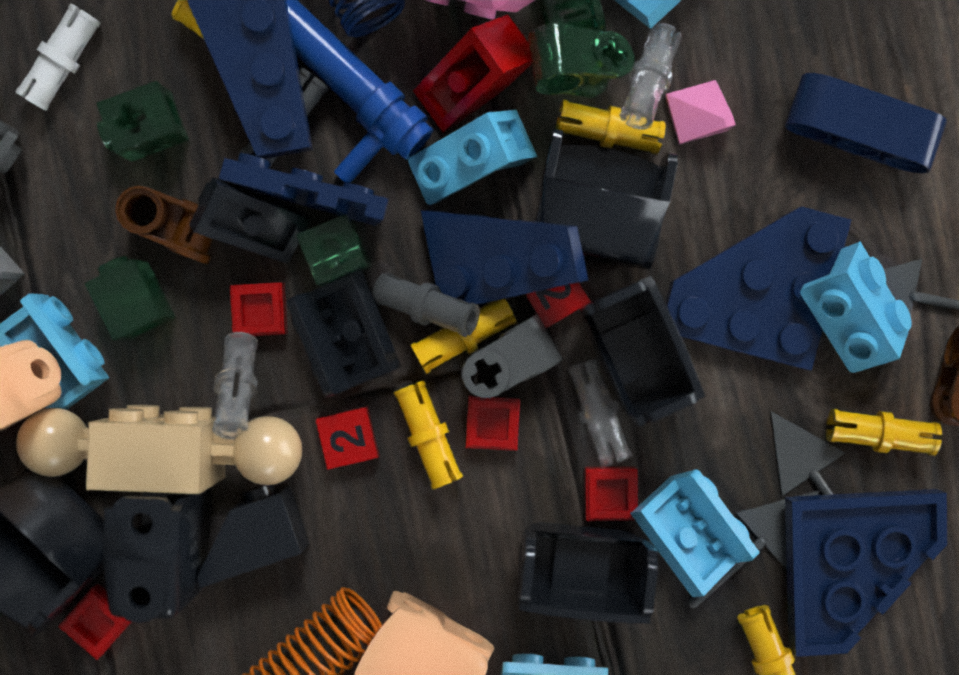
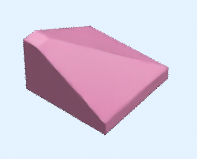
M716 80L665 95L678 145L727 132L736 125L733 114Z

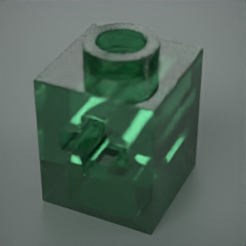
M157 80L96 103L102 120L97 122V129L104 145L109 151H114L115 154L130 161H135L189 140L172 92ZM142 114L147 119L139 123L137 117ZM139 125L141 130L140 132L136 133L132 131V128H135Z
M347 214L296 234L316 285L324 286L349 273L360 270L364 272L373 268L354 220Z
M122 256L101 265L97 269L100 276L84 283L113 341L132 340L176 318L148 262L134 259L129 260L127 256Z

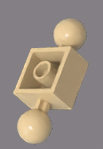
M127 405V408L109 409L108 418L89 422V427H86L84 422L71 411L62 408H46L29 416L21 425L16 438V449L22 463L29 470L39 475L49 477L61 476L73 471L84 459H87L86 490L200 494L225 479L226 465H236L239 472L251 482L260 485H273L288 479L299 466L302 457V443L299 434L287 421L277 417L264 416L251 420L238 433H227V417H211L212 408L179 407V411H164V415H159L160 406Z

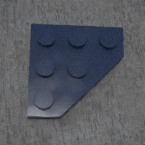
M801 206L725 249L696 268L672 280L665 304L680 336L812 371L823 329L802 298L800 291L805 283L830 274L840 250L845 247L852 220Z
M938 489L785 497L788 644L795 657L847 654L861 639L858 633L878 612L883 615L912 584L908 579L927 558L934 560L947 546V493Z

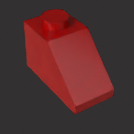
M506 14L471 28L413 92L444 133L505 90L539 56L510 16Z

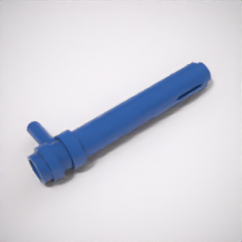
M287 0L297 58L357 114L356 121L368 131L334 170L335 174L345 183H351L382 147L387 149L392 155L398 153L405 160L410 159L411 156L415 155L433 134L434 129L426 123L428 116L417 106H408L404 102L405 95L392 82L385 84L298 0Z

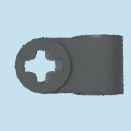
M537 313L497 336L496 340L471 353L461 366V378L465 387L472 394L481 398H491L520 382L527 381L561 362L563 357ZM482 359L487 365L495 363L498 367V371L492 375L495 383L490 387H487L483 382L475 384L472 382L471 376L477 372L475 363L478 360Z

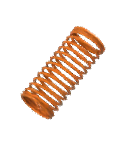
M341 587L340 591H337L336 596H331V605L322 604V613L314 611L312 614L313 620L305 619L303 622L304 628L296 627L294 630L295 635L287 634L285 638L286 643L278 642L276 650H269L267 658L259 659V666L252 665L249 673H243L242 675H255V669L260 671L261 675H271L264 669L263 662L270 665L275 675H287L273 661L272 654L280 658L290 675H301L293 663L283 655L281 646L290 652L293 659L307 675H316L311 671L302 656L292 647L290 639L299 644L306 656L316 665L320 675H325V673L327 675H344L345 670L352 669L354 662H360L366 651L362 649L359 640L367 644L368 647L382 624L364 599L350 588ZM347 599H349L361 611V613L365 616V618L372 626L374 632H372L356 615V613L348 603ZM326 608L341 621L354 640V643L337 628L328 615ZM317 616L331 627L342 642L346 652L330 638L319 623ZM308 624L313 626L331 646L338 661L330 656L321 643L313 636ZM299 631L305 634L315 648L324 656L330 670L319 662L311 649L302 641ZM351 649L358 652V657H353ZM342 657L349 660V665H344ZM334 665L341 668L340 673L335 672Z

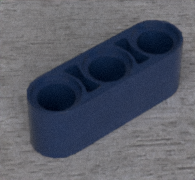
M805 73L801 76L784 127L802 137L906 172L924 174L931 171L947 119L934 111L831 76Z

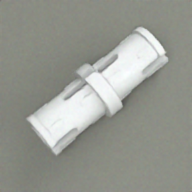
M70 3L68 10L48 42L41 41L36 50L41 53L15 92L47 111L49 104L69 72L71 71L75 74L80 65L76 61L101 23Z

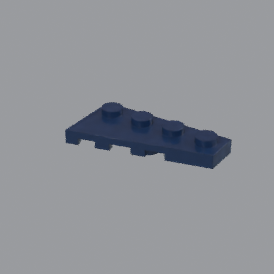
M187 0L256 156L268 159L313 151L287 0Z

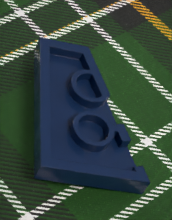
M239 153L238 161L224 158L219 180L257 194L373 226L383 221L389 198L374 195L375 191L351 183H344L343 187L322 182L323 176L298 168H292L291 174L270 169V161L245 153Z
M435 210L421 211L435 283L443 294L479 305L588 281L577 226L491 218L480 215L454 214Z

